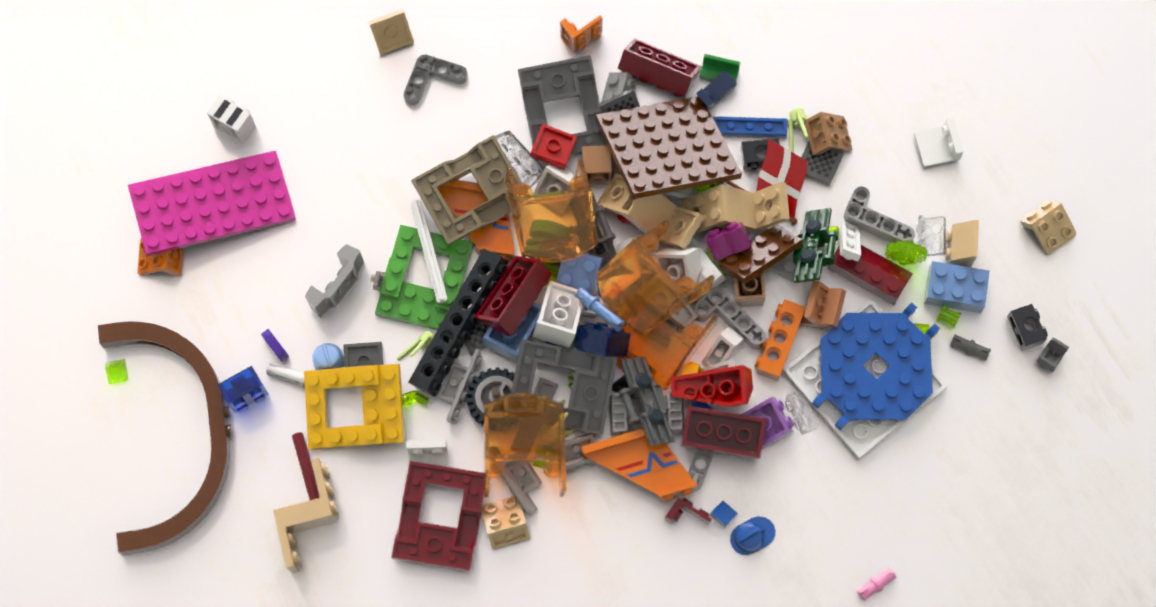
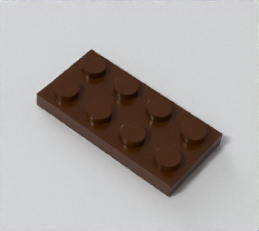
M776 224L752 239L750 248L723 258L719 261V265L727 273L746 284L803 246L802 239Z

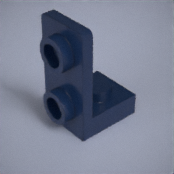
M723 71L696 94L710 109L737 83L727 71Z

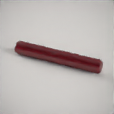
M297 432L292 435V440L309 500L317 499L320 496L304 435L302 432Z

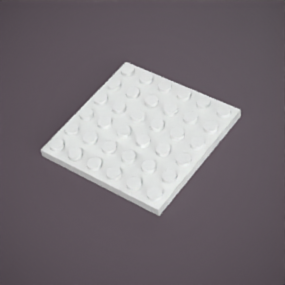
M870 299L854 313L883 312ZM820 340L782 370L811 405L813 400L821 393ZM873 355L863 365L875 378H878L889 367L878 355ZM933 369V393L911 416L948 387ZM828 400L818 409L813 406L857 459H860L905 422L897 420L849 421L839 430L835 424L843 414Z

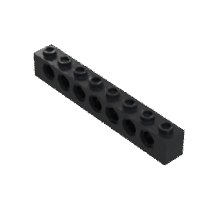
M483 248L409 379L408 383L433 397L440 390L444 378L449 374L453 362L460 355L462 346L469 339L472 328L478 322L475 315L507 269L509 263L502 256Z

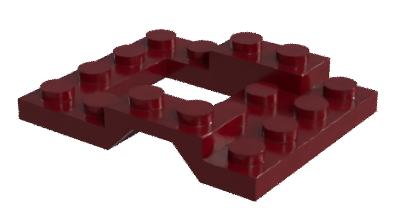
M410 461L402 499L401 517L391 558L470 571L488 474ZM426 485L464 491L457 528L420 522Z

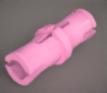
M887 568L876 578L872 577L869 583L857 590L859 596L862 595V600L865 601L875 592L882 591L886 584L896 579L895 573L891 574V568Z

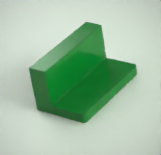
M704 54L699 79L712 82L723 71H727L736 82L741 62Z

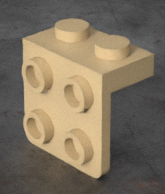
M1044 201L1038 209L1027 213L1026 217L1020 221L1023 227L1034 231L1044 252L1047 254H1051L1076 236V230L1060 202Z

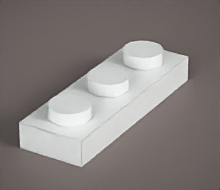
M842 220L839 225L840 255L845 259L858 261L861 257L860 228L857 225Z

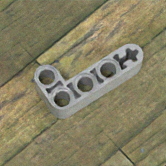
M864 186L857 187L846 206L843 216L844 220L899 247H909L915 238L914 229L866 207L870 198V191ZM856 195H863L865 199L859 200ZM849 211H855L857 216H851ZM871 218L875 223L869 224L866 219ZM889 226L891 227L892 231L887 232L884 230L883 227Z
M721 288L711 289L695 304L694 312L698 316L696 318L697 321L705 322L716 313L728 326L744 337L743 341L752 349L762 348L766 339L764 330ZM714 295H718L721 298V300L715 302L711 299V297ZM699 308H705L707 310V313L700 314L697 310ZM730 308L734 310L735 313L733 315H728L725 313V310ZM745 322L748 327L745 329L740 328L738 323ZM754 337H760V341L758 339L756 341L753 340Z

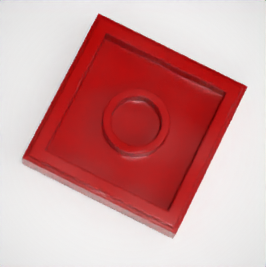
M542 123L529 157L565 170L577 136Z

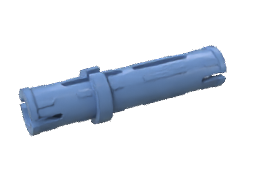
M583 287L577 290L575 297L584 303L589 311L591 310L615 331L623 328L620 324L624 325L625 322L604 306L597 296H592Z

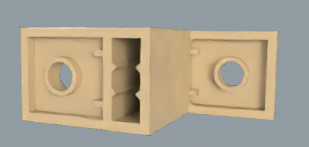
M617 173L614 174L597 202L598 207L604 206L607 211L623 215L649 238L685 249L704 219V216L698 212L677 207L663 194L633 199L622 175Z
M783 182L754 193L720 184L681 200V208L694 212L699 210V213L704 216L700 227L694 235L715 227L725 229L732 222H742L749 235L790 220L787 185Z
M319 458L313 459L311 462L320 498L273 510L285 566L291 574L300 572L298 566H301L300 556L294 549V547H297V542L293 533L337 522L336 516H339L337 505L334 503V500L332 501V497H335L333 487L327 481L330 478L329 469Z

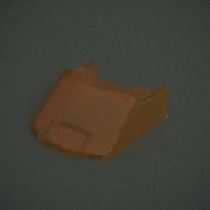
M578 159L576 176L569 183L570 190L533 195L532 189L528 184H515L512 169L507 168L505 186L521 257L526 258L527 256L538 259L541 262H562L578 258L597 246L592 187H589L583 159Z
M667 220L639 238L636 236L596 275L599 293L606 307L625 322L624 326L638 331L641 335L646 334L710 291L714 281L712 275L699 284H696L689 277H681L673 281L651 253L658 248L659 239L667 233L669 225Z
M654 273L652 277L649 279V281L652 278H654L657 275V273ZM636 297L631 301L621 317V320L625 322L624 325L620 324L623 328L619 331L613 330L605 343V348L610 353L612 337L617 335L614 356H610L618 358L616 366L624 373L620 362L622 359L645 357L653 381H656L657 385H661L663 390H668L671 386L670 377L680 374L684 364L689 362L716 326L718 316L714 314L704 329L697 324H689L679 333L650 312L652 308ZM626 335L623 355L618 356L621 337Z
M532 393L509 394L484 404V497L489 496L490 479L498 478L503 473L504 461H543L545 475L550 478H559V495L564 497L566 491L564 404L549 399L547 396Z

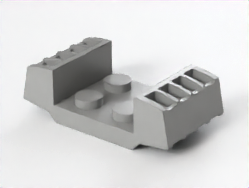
M346 244L337 252L342 267L337 272L336 279L333 282L330 281L326 286L325 293H322L312 285L309 287L305 298L310 308L319 318L329 309L336 308L359 279L358 272L364 264L359 249Z
M667 391V395H664L669 408L666 414L672 434L683 433L685 426L683 399L672 397L671 391ZM619 393L612 394L609 400L611 436H619L642 429V424H629V416L623 398ZM630 396L636 415L639 416L643 411L641 400H634Z

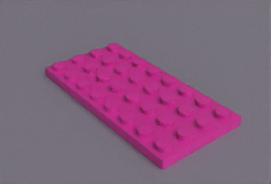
M276 150L128 185L146 256L296 220Z

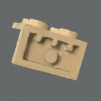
M517 496L482 505L481 511L492 549L530 539L523 510Z

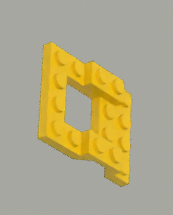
M400 364L304 371L308 449L405 442ZM362 387L364 425L328 428L326 389Z

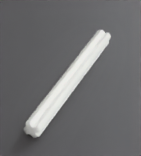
M413 200L411 208L437 303H445L448 301L423 205L421 200Z

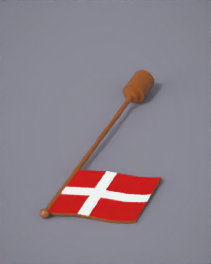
M768 138L767 153L758 176L756 191L780 182L786 183L789 221L793 222L792 225H795L797 223V218H795L797 201L806 178L807 161ZM731 181L725 182L734 188L744 190Z

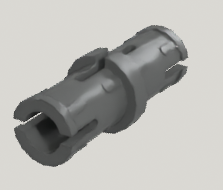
M954 334L950 343L951 346L966 351V354L969 355L971 353L984 360H987L991 351L990 348L975 343V340L970 341L957 334Z

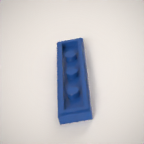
M713 116L722 136L787 138V118Z

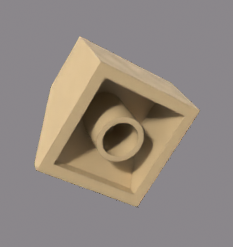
M979 220L953 224L950 230H947L946 242H949V248H946L945 260H948V264L972 267L977 258Z

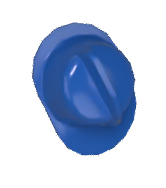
M761 516L743 522L734 528L730 535L732 548L741 555H750L773 542L776 532L774 524L769 519Z

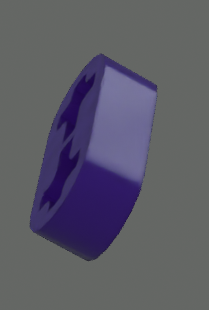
M269 329L261 333L263 339L281 362L289 358L287 352Z

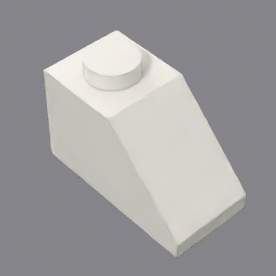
M729 326L718 336L701 362L706 366H711L728 361L742 343L744 337Z

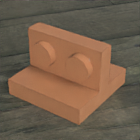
M813 281L802 324L807 327H838L846 291L842 288H828L820 281Z

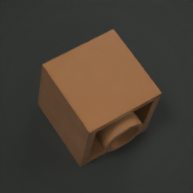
M608 145L582 146L583 182H610L612 179L611 152Z
M763 272L746 284L733 277L734 301L740 307L764 305L766 296Z

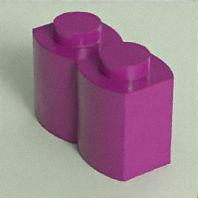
M732 222L725 229L721 230L718 228L713 229L706 237L707 245L714 260L739 253L751 246V241L742 222Z

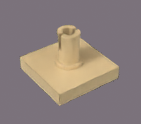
M403 9L368 21L380 55L414 43Z

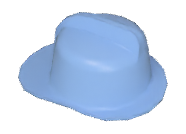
M324 343L314 350L312 361L315 370L345 367L343 353L335 344Z

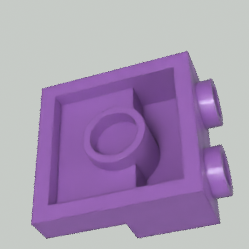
M770 397L741 414L766 419L762 448L794 432L792 429L794 427L792 419L789 416L786 417L782 411L785 409L784 404L775 397Z

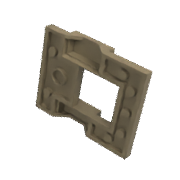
M494 135L477 143L460 157L444 161L411 180L448 246L480 228H486L515 212L516 208L531 201L529 193ZM472 173L488 201L455 219L438 188L452 180L455 182Z

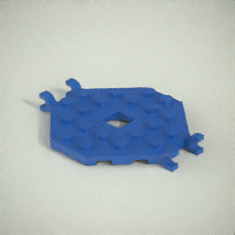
M912 302L902 313H846L839 320L838 327H832L820 339L821 393L813 400L812 405L818 409L828 400L843 414L835 424L839 430L849 421H906L932 395L930 340L938 333L940 328L934 323L925 334L908 319L917 309V306ZM873 355H878L889 366L878 378H875L863 366Z

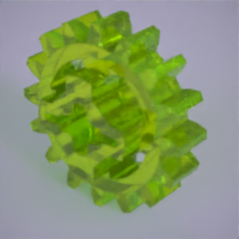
M898 240L896 243L890 242V244L886 245L885 255L887 258H892L891 260L898 261V264L915 265L917 262L922 263V261H926L928 250L926 247H921L920 244H915L912 240Z

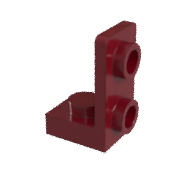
M678 497L666 514L665 521L670 524L674 520L678 521L683 514L681 509H684L707 525L710 524L711 518H709L710 514L705 510L694 508L692 506L693 503L688 499Z

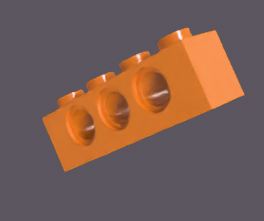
M784 299L782 305L778 304L775 315H778L776 322H771L768 330L771 333L770 338L765 339L761 348L765 351L763 356H758L755 367H758L757 374L775 381L779 380L806 307ZM788 319L791 325L785 326L781 323V320ZM781 336L784 342L777 343L774 338ZM773 353L777 355L778 359L772 361L768 358V354Z

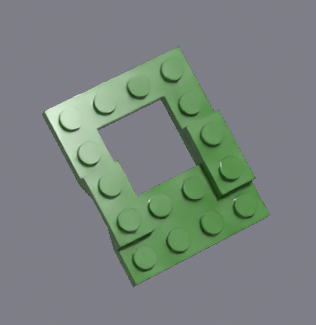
M400 224L392 255L389 258L379 292L380 296L375 315L438 330L464 282L474 243L460 239L448 246L441 234L430 232L435 253L450 257L443 277L448 301L437 303L434 289L405 282L413 250L423 251L417 228Z

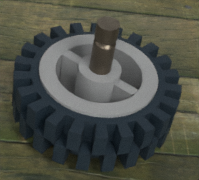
M495 367L496 370L489 368L487 372H480V375L478 377L475 376L473 382H470L469 390H467V405L472 418L474 417L478 424H482L485 428L490 427L491 430H494V428L503 430V427L509 428L511 424L518 422L517 418L506 416L514 372L510 373L505 368L500 370V367Z

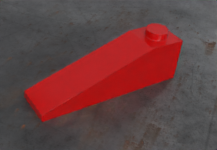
M744 365L670 377L672 397L725 407L748 404L753 391L752 369Z

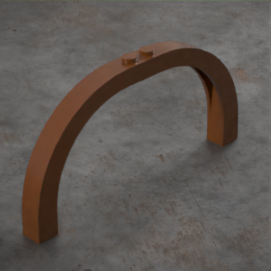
M126 321L98 325L99 344L103 348L134 344L157 346L175 353L193 367L205 391L211 438V457L208 472L195 497L179 513L160 524L148 528L116 533L118 553L123 556L152 551L167 546L191 532L209 514L216 504L227 479L230 464L229 436H232L231 425H228L227 418L230 417L229 406H226L220 380L209 361L193 343L179 333L153 323Z

